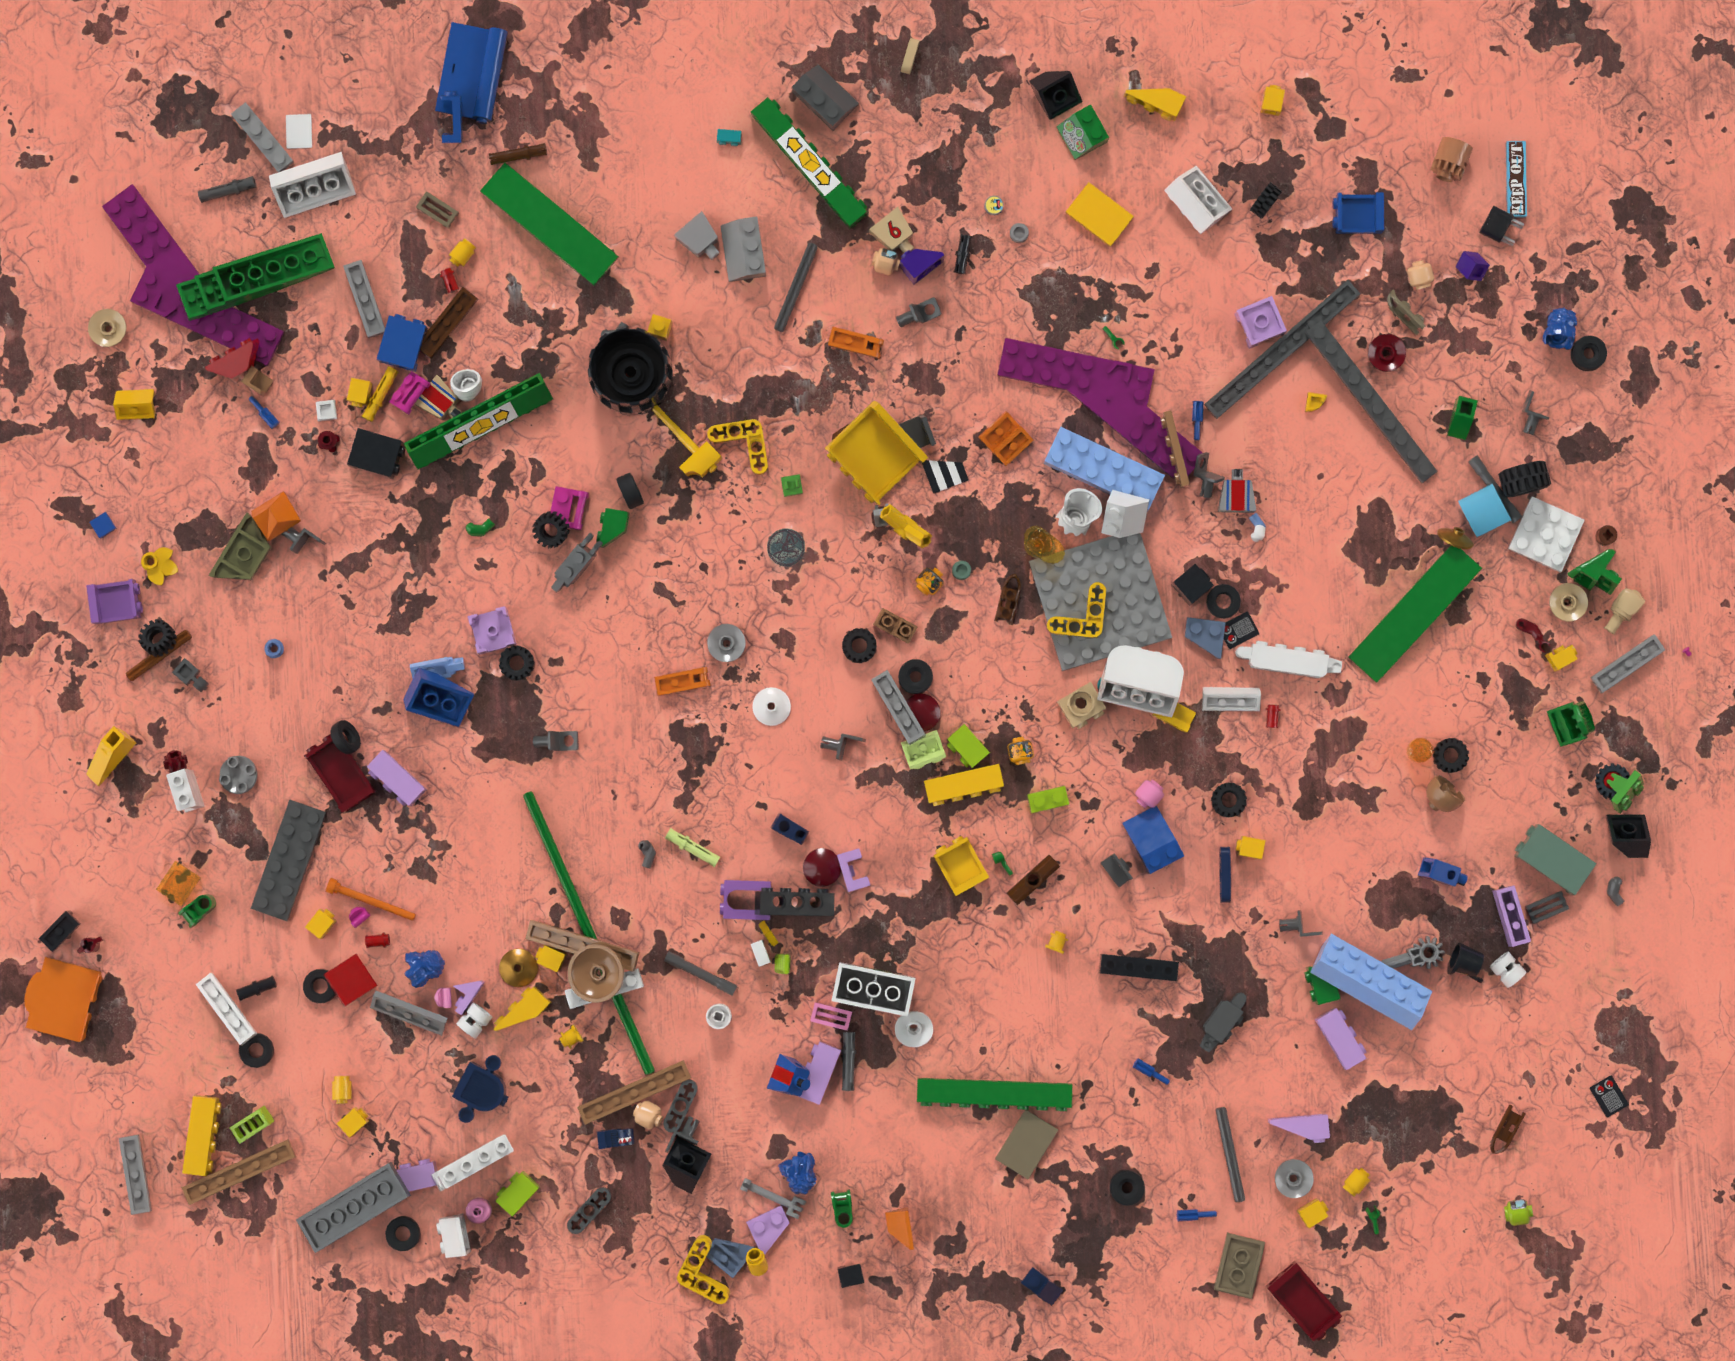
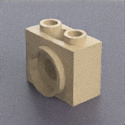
M1091 682L1057 701L1071 727H1077L1078 729L1087 725L1086 720L1089 718L1097 719L1104 715L1103 710L1106 709L1103 701L1097 700L1098 693ZM1079 698L1084 699L1086 702V706L1083 709L1077 708L1075 704Z

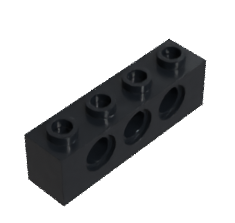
M761 888V891H755V915L834 916L835 893H828V889H817V893L810 892V889L798 888V892H791V888H780V892H773V888ZM776 896L779 898V905L777 907L773 904V899ZM793 897H796L798 900L796 907H793L791 903ZM812 897L816 899V905L814 907L810 905V900Z
M1100 954L1099 973L1177 981L1179 962Z

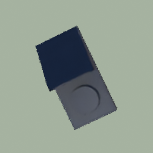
M1031 1267L1021 1281L1023 1285L1051 1306L1063 1292L1062 1288L1034 1267Z

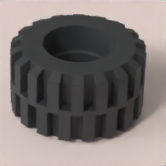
M1534 461L1505 469L1498 474L1504 497L1528 494L1551 485L1545 461Z

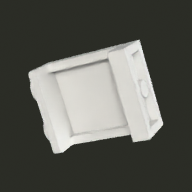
M182 769L166 775L177 811L184 810L187 813L205 807L194 770Z

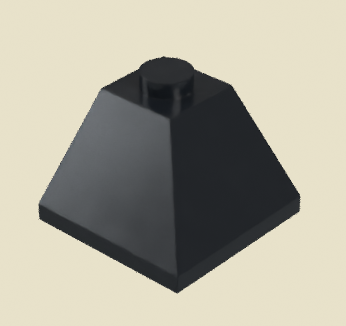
M1048 71L1029 81L1037 100L1049 120L1083 102L1070 71Z
M1606 815L1612 845L1628 858H1648L1651 837L1645 815Z
M677 1137L662 1166L674 1186L692 1194L711 1157V1153Z

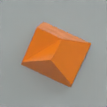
M284 491L251 511L254 521L268 541L301 522Z
M908 1207L885 1212L888 1232L909 1250H914Z

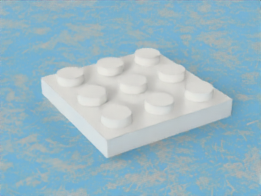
M1532 496L1508 549L1553 570L1562 572L1584 523V519Z

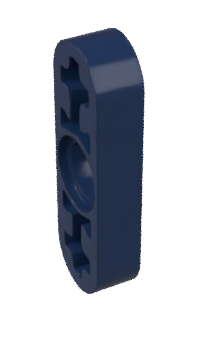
M1220 847L1219 849L1220 903L1231 902L1230 847Z

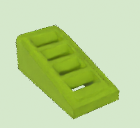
M790 954L775 955V973H790Z
M262 1106L231 1126L230 1130L239 1144L272 1124L274 1119L267 1108ZM252 1117H254L259 1127L256 1126V1124L252 1120ZM246 1121H247V1123L249 1124L250 1128L252 1129V1132L249 1130V1128H248L247 1125L245 1124ZM238 1126H241V1127H242V1129L244 1130L246 1136H244V1135L242 1134V1132L240 1131V1129L238 1128Z

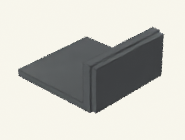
M919 415L899 424L920 448L929 444L931 446L936 444L926 416Z
M1115 853L1101 862V865L1118 887L1133 879L1128 872L1131 870L1122 858L1118 859Z

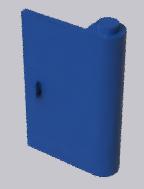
M451 22L436 102V112L453 115L452 101L441 100V95H445V91H457V94H461L462 117L476 119V122L480 124H487V121L492 120L508 35L506 30L493 27L484 29Z

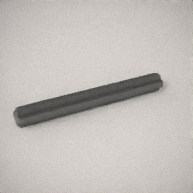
M808 243L774 326V329L779 332H783L817 251L818 247L816 244Z
M1225 1107L1216 1108V1115L1235 1202L1245 1201V1195L1227 1110Z

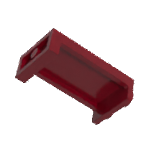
M331 734L322 739V744L319 746L315 744L306 750L307 754L304 757L310 762L338 804L340 811L346 813L375 794L376 790L352 754L342 753L335 746Z
M1295 1261L1266 1285V1288L1312 1341L1321 1340L1327 1334L1325 1332L1330 1327L1334 1328L1341 1322L1340 1318L1342 1315Z

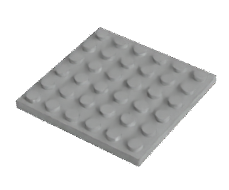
M1140 533L1122 538L1110 536L1029 561L1047 621L1055 616L1086 619L1089 587L1095 582H1100L1106 588L1103 629L1098 637L1086 638L1050 633L1062 671L1108 658L1109 653L1118 646L1127 645L1141 648L1172 638ZM1096 586L1095 589H1092V592L1095 593V599L1091 598L1090 602L1098 601L1102 603V599L1098 600V596L1100 593H1103V590ZM1092 605L1090 612L1092 615L1097 616L1100 614L1101 608L1098 605ZM1054 620L1053 623H1050V626L1053 627L1054 631L1058 627H1062V632H1066L1067 621L1063 620L1064 624H1058L1057 620ZM1077 622L1069 624L1071 632L1076 633L1079 631L1080 625ZM1082 622V634H1085V630H1090L1093 635L1096 631H1099V628H1096V624H1092L1091 627H1085L1087 623Z

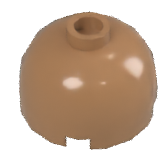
M1436 775L1430 781L1426 790L1427 798L1430 801L1428 804L1435 811H1454L1463 804L1465 797L1460 791L1457 793L1454 789L1455 786L1440 775Z

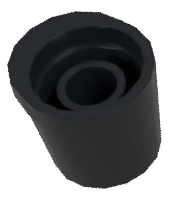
M1458 943L1451 954L1447 973L1452 975L1458 972L1469 976L1478 983H1482L1483 979L1477 975L1482 967L1484 954L1462 943Z

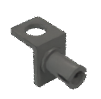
M933 297L918 305L910 304V311L896 316V320L900 327H904L914 321L916 323H925L940 316L942 313L936 298ZM928 304H932L935 307L932 315H928L925 312V307Z
M1529 390L1522 409L1529 416L1522 432L1534 435L1539 419L1549 420V417L1528 410L1534 395V391Z
M1208 452L1197 455L1193 475L1203 480L1200 496L1205 498L1212 497L1214 483L1225 480L1223 476L1206 471L1209 459ZM1204 459L1203 465L1200 467V462Z
M291 527L288 529L290 533L285 531L281 534L293 542L290 550L298 554L310 536L326 545L323 540L305 528L299 533Z
M548 731V736H534L533 745L535 748L548 747L550 751L578 750V731ZM568 735L572 736L574 740L573 744L569 747L564 743V739Z
M841 734L839 740L823 736L821 741L829 744L821 743L820 748L837 751L836 759L842 761L847 738L865 742L866 739Z
M1301 910L1297 911L1298 916L1295 919H1279V925L1288 924V926H1280V932L1298 930L1300 937L1323 935V931L1304 933Z
M689 1116L682 1132L674 1131L665 1152H669L676 1136L697 1146L699 1141L695 1140L692 1136L700 1121L695 1119L691 1126L693 1117Z

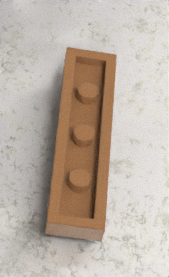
M1166 411L1163 413L1160 421L1162 428L1166 429L1168 435L1165 436L1167 448L1170 447L1172 455H1169L1170 462L1176 468L1177 473H1174L1176 485L1180 484V488H1185L1190 485L1172 411Z

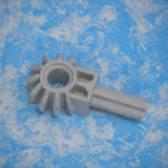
M1426 936L1425 942L1422 938L1418 939V942L1421 944L1420 946L1414 943L1413 947L1406 949L1407 953L1384 959L1381 962L1393 969L1411 964L1413 967L1417 965L1423 967L1426 962V968L1430 969L1431 962L1437 967L1436 959L1443 961L1439 954H1444L1445 951L1438 950L1443 944H1436L1437 938L1434 937L1430 942V937ZM1426 947H1430L1433 951L1432 956L1426 958L1423 954Z

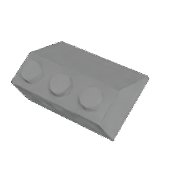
M757 216L737 219L721 225L729 282L766 277Z

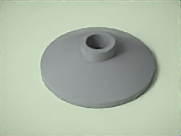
M721 624L715 627L707 639L710 654L721 662H731L738 659L744 652L746 645L742 631L731 624ZM725 640L730 641L729 647L723 646Z
M1287 1160L1276 1170V1187L1286 1197H1303L1313 1186V1172L1301 1160ZM1291 1175L1297 1176V1180L1295 1182L1290 1181Z

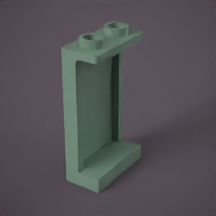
M1540 824L1531 825L1525 834L1527 835L1525 841H1521L1515 848V857L1520 858L1551 879L1570 895H1576L1597 863Z

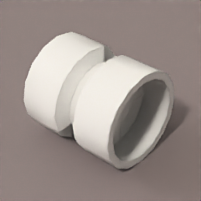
M1509 951L1501 955L1489 967L1496 976H1501L1500 980L1507 988L1514 985L1526 974V971L1520 964H1515L1516 959Z
M473 1002L466 1010L467 1015H463L456 1024L464 1032L476 1039L482 1032V1026H486L493 1017Z
M721 1003L714 1004L706 1013V1021L714 1029L725 1028L732 1019L729 1007Z

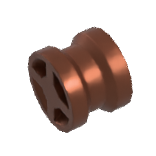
M1610 525L1601 527L1595 535L1597 542L1603 546L1612 544L1618 536L1616 529Z

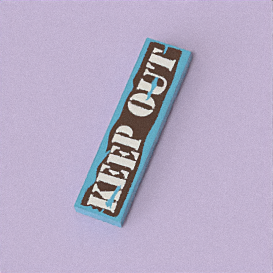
M1506 141L1507 212L1514 215L1513 218L1527 217L1526 141Z

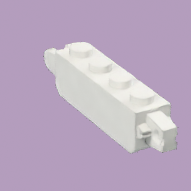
M1256 641V644H1252L1251 647L1240 646L1235 651L1237 658L1249 660L1248 664L1254 669L1321 678L1327 673H1341L1342 661L1329 658V655H1326L1325 651L1313 650L1312 653L1306 652V648L1294 647L1293 650L1286 649L1287 645L1275 644V647L1268 646V642Z

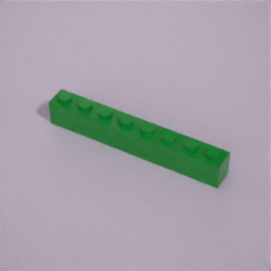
M917 1078V1102H921L920 1106H932V1103H940L941 1107H951V1103L959 1104V1107L970 1108L971 1104H978V1108H990V1105H998V1109H1009V1106H1017V1109L1029 1110V1106H1036V1110H1048V1107H1056V1111H1067V1108H1072L1073 1084Z

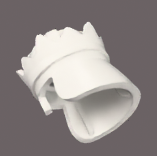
M1081 488L1072 489L1066 494L1064 506L1056 515V518H1059L1058 525L1063 526L1064 534L1074 533L1075 536H1078L1082 533L1085 536L1091 523L1101 515L1102 505L1098 497L1092 492Z

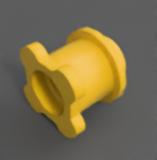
M1059 931L1050 933L1052 936L1045 947L1064 954L1063 947L1065 942L1069 940L1065 938L1066 934Z
M572 1025L571 1029L566 1032H561V1037L559 1038L565 1048L568 1046L570 1049L577 1042L584 1041L575 1025Z

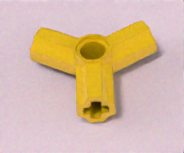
M890 504L882 509L880 518L894 528L893 531L901 538L910 540L922 549L928 547L932 538L929 532L918 526L914 520L903 515Z

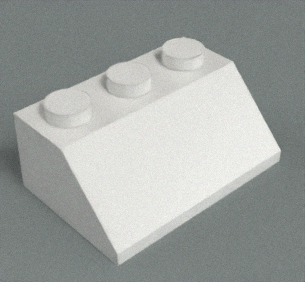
M1197 166L1177 177L1164 190L1170 200L1178 206L1181 213L1188 218L1200 234L1211 228L1232 210L1231 206Z

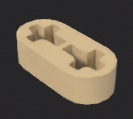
M910 38L901 68L902 73L910 75L920 40Z

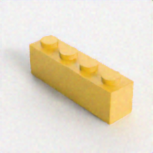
M999 764L924 781L929 804L933 803V806L945 804L944 800L952 799V802L963 800L965 795H970L971 798L982 796V792L989 790L990 794L1000 792V788L1004 787Z
M195 1095L192 1098L183 1174L207 1176L209 1172H212L213 1161L211 1160V1155L216 1149V1141H213L214 1133L217 1134L219 1122H216L217 1114L221 1112L219 1098Z

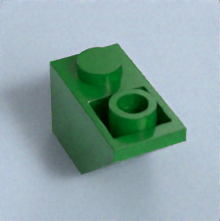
M1462 396L1455 399L1447 436L1466 440L1474 419L1478 400Z
M606 508L605 512L601 513L600 523L603 524L602 531H598L596 542L601 541L603 543L602 548H605L626 533L629 512Z
M1311 966L1306 967L1307 972H1304L1306 982L1311 984L1312 990L1309 993L1312 1002H1316V1005H1321L1341 999L1337 987L1310 973Z

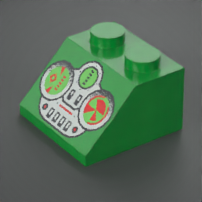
M1091 104L1077 111L1056 127L1074 160L1104 145L1109 140V136Z

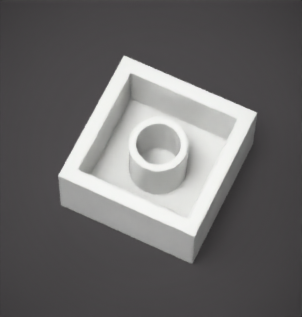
M763 940L750 944L759 967L771 962Z

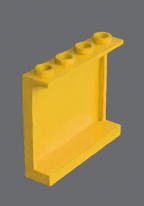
M873 401L825 447L828 452L827 457L833 463L836 461L841 466L839 470L846 477L848 475L851 476L853 479L851 483L858 490L863 489L866 493L864 497L871 504L875 502L878 505L881 504L879 500L919 461L924 462L928 458L880 403Z

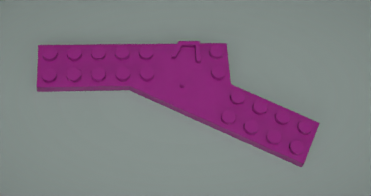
M133 184L102 206L146 266L130 299L132 303L228 348L235 347L238 349L242 347L240 343L250 338L253 341L258 338L260 342L255 361L269 366L285 333L284 331L233 307L195 320H188L176 284L194 279V276L199 275V272Z
M1005 338L997 376L1068 391L1175 480L1174 473H1177L1176 468L1171 465L1169 455H1172L1171 448H1167L1165 436H1168L1167 431L1162 428L1160 417L1147 407L1155 369ZM1177 432L1187 476H1189L1195 469L1197 455L1202 454V452Z

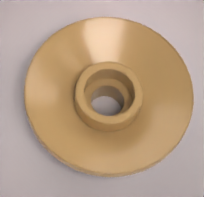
M102 309L90 318L88 332L96 344L103 347H111L120 343L124 338L126 322L117 311ZM107 326L112 327L110 332H106Z
M1564 583L1556 587L1551 593L1549 600L1550 609L1560 620L1575 621L1585 614L1588 607V597L1580 586L1573 583ZM1566 599L1570 600V606L1564 604Z

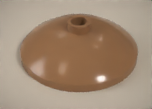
M592 944L584 946L572 956L569 962V984L574 993L585 1001L598 1003L609 1000L618 993L623 984L624 967L622 961L615 951L605 945ZM599 969L602 970V975H601V976L598 975V970H599Z

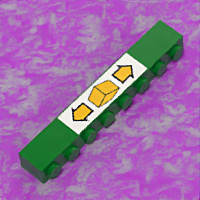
M767 97L751 111V116L846 226L851 229L867 216V206L861 199L858 201L853 196L855 192L849 185L845 186L841 182L843 178L836 170L833 172L829 168L830 163L824 156L820 158L816 153L818 149L812 142L807 143L804 139L806 136L801 129L794 128L792 125L793 120L788 114L783 115L779 110L781 108L774 99L771 101Z
M538 373L405 442L404 445L418 470L462 448L464 445L478 440L485 434L514 421L516 418L530 413L537 407L547 404L553 400V397L541 374Z

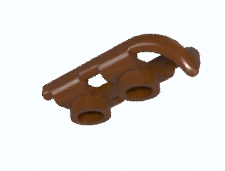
M1016 574L1010 575L1003 584L994 621L998 622V618L1010 620L1009 625H1013L1021 592V582ZM1012 578L1017 580V590L1006 588ZM1003 599L1006 600L1005 607H1002ZM1011 601L1014 602L1013 609L1010 608Z
M1512 1105L1508 1106L1491 1140L1490 1150L1493 1154L1502 1153L1509 1147L1526 1113L1522 1112L1519 1115L1512 1111ZM1513 1124L1515 1128L1512 1132H1510L1509 1129ZM1497 1138L1506 1143L1503 1148L1494 1150Z

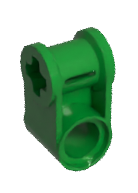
M209 894L200 895L181 909L178 914L183 916L189 923V928H192L215 908L216 900ZM204 898L209 900L208 908L202 906Z
M850 1189L840 1193L831 1192L836 1224L846 1228L853 1221ZM846 1213L849 1215L850 1220L847 1224L839 1222L840 1214Z

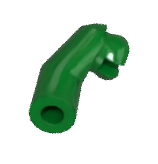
M488 518L482 525L468 523L466 531L471 536L482 537L495 524Z

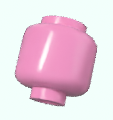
M1153 779L1151 781L1145 780L1135 792L1138 797L1137 802L1144 808L1147 806L1154 808L1164 797L1163 788Z
M477 1197L471 1200L466 1207L467 1218L477 1224L485 1222L492 1213L490 1202L484 1198Z

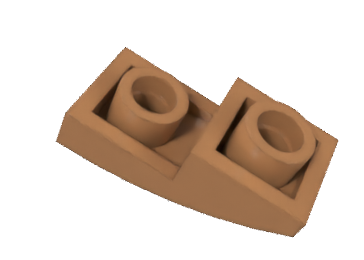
M884 608L881 609L873 623L874 626L908 644L918 628L916 625Z

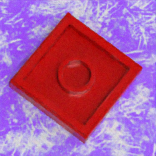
M357 954L323 975L344 1007L378 986Z

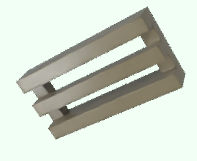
M427 191L416 206L417 209L448 229L455 220L454 218L459 214L458 211ZM429 198L432 201L436 202L446 210L450 211L452 215L449 216L439 208L435 207L434 205L426 201V199ZM425 204L432 210L436 211L437 213L448 219V221L445 222L435 214L431 213L430 211L422 207V205Z

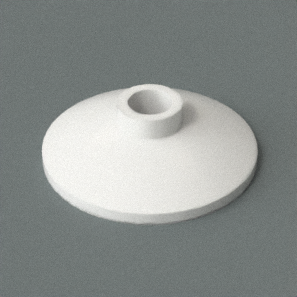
M770 687L761 690L755 696L752 708L758 721L768 726H775L787 719L790 714L791 703L785 692L778 688ZM769 703L775 704L773 710L768 709Z
M910 1011L908 1017L901 1015L895 1024L897 1039L908 1047H920L926 1044L933 1034L932 1021L922 1012ZM913 1024L917 1025L916 1028H911L910 1026Z

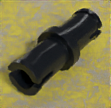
M960 234L958 251L955 252L957 258L954 273L966 274L972 236Z
M272 975L258 982L255 980L250 985L236 989L239 1000L242 1001L245 998L253 995L259 996L261 992L276 988L277 984Z

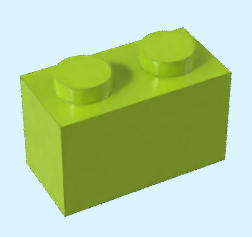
M965 724L947 739L949 742L947 746L953 753L957 751L960 754L961 758L959 760L966 768L968 766L973 768L990 753Z
M1065 786L1027 794L1031 814L1069 805Z
M524 1171L520 1174L516 1172L509 1180L511 1184L508 1188L503 1186L496 1194L498 1196L496 1202L512 1217L540 1187Z

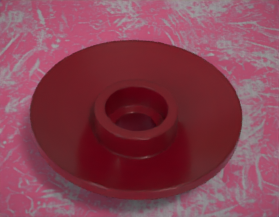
M1381 334L1370 343L1368 358L1376 369L1383 372H1391L1398 369L1404 363L1406 347L1399 337L1393 334ZM1383 351H1388L1389 357H1384Z

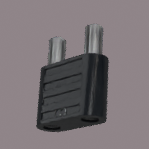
M1493 205L1479 233L1499 243L1502 241L1513 246L1515 240L1504 234L1510 224L1522 229L1524 223L1514 219V215Z

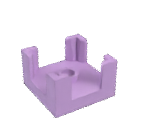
M1272 296L1238 309L1235 312L1238 322H1241L1246 334V343L1249 349L1270 338L1282 336L1287 331Z
M505 606L484 614L468 616L476 641L475 647L479 655L517 645L509 613Z
M859 848L837 855L848 892L871 886L868 877L852 879L855 876L853 866H849L848 862L862 858Z

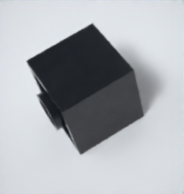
M1196 564L1171 584L1189 606L1214 586L1207 573Z

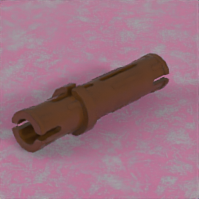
M546 144L524 145L523 148L489 153L490 164L494 165L521 159L531 160L532 157L547 155Z

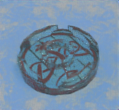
M785 528L775 531L770 536L767 542V552L775 564L790 567L802 559L805 553V543L797 531Z

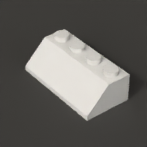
M342 152L269 175L271 189L284 218L356 195Z

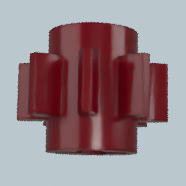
M173 750L167 756H164V769H169L170 773L187 768V756H182V752Z

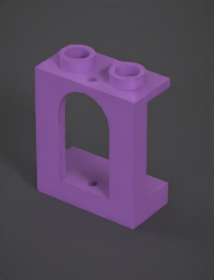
M724 880V884H721L720 895H724V903H720V915H723V919L770 920V915H755V910L732 909L727 901L729 893L734 890L761 891V888H771V881Z

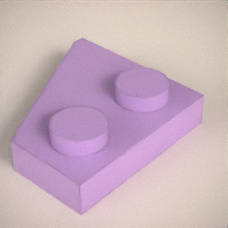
M782 1205L746 1221L758 1249L763 1251L764 1254L767 1253L790 1223Z

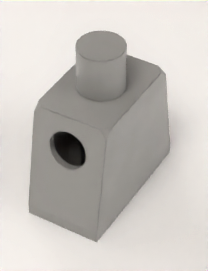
M702 211L674 234L676 240L698 258L706 253L713 260L720 253L714 246L719 241L718 237Z

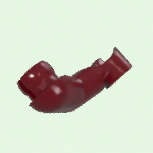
M1523 618L1517 620L1516 628L1532 635L1534 640L1539 643V650L1542 653H1546L1541 649L1542 644H1547L1551 648L1550 643L1543 639L1544 636L1535 623Z

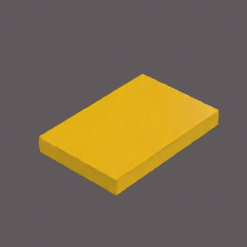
M1090 182L1087 183L1065 212L1109 247L1113 245L1134 218L1132 214Z

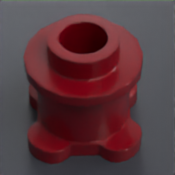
M323 431L318 436V446L320 449H326L333 453L336 451V445L340 441V437L331 431ZM327 438H330L329 443H325Z

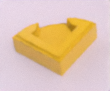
M1308 392L1305 412L1319 409L1325 402L1327 395Z
M762 921L759 923L761 931L771 946L777 945L779 942L766 922Z

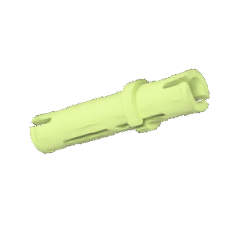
M670 828L665 839L679 846V849L690 852L711 866H716L720 856L689 839V836L686 835L685 837Z

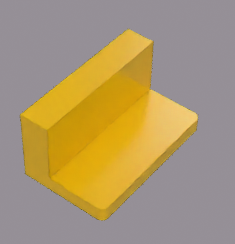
M154 389L116 391L113 403L116 420L155 418L156 413L153 404Z
M1177 703L1172 718L1154 713L1152 716L1187 733L1196 712Z

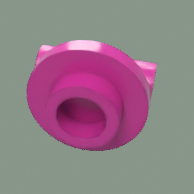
M356 907L349 914V919L354 928H357L370 917L369 912L364 907Z

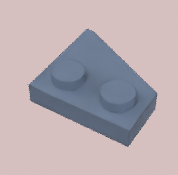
M1187 617L1185 638L1194 642L1217 659H1221L1225 622Z
M715 1238L706 1257L733 1278L746 1263L747 1252L755 1247Z

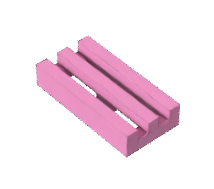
M815 1002L810 1021L848 1031L852 1012ZM819 1007L843 1013L847 1015V1018L817 1011V1008ZM820 1015L846 1023L844 1026L816 1019L815 1016Z

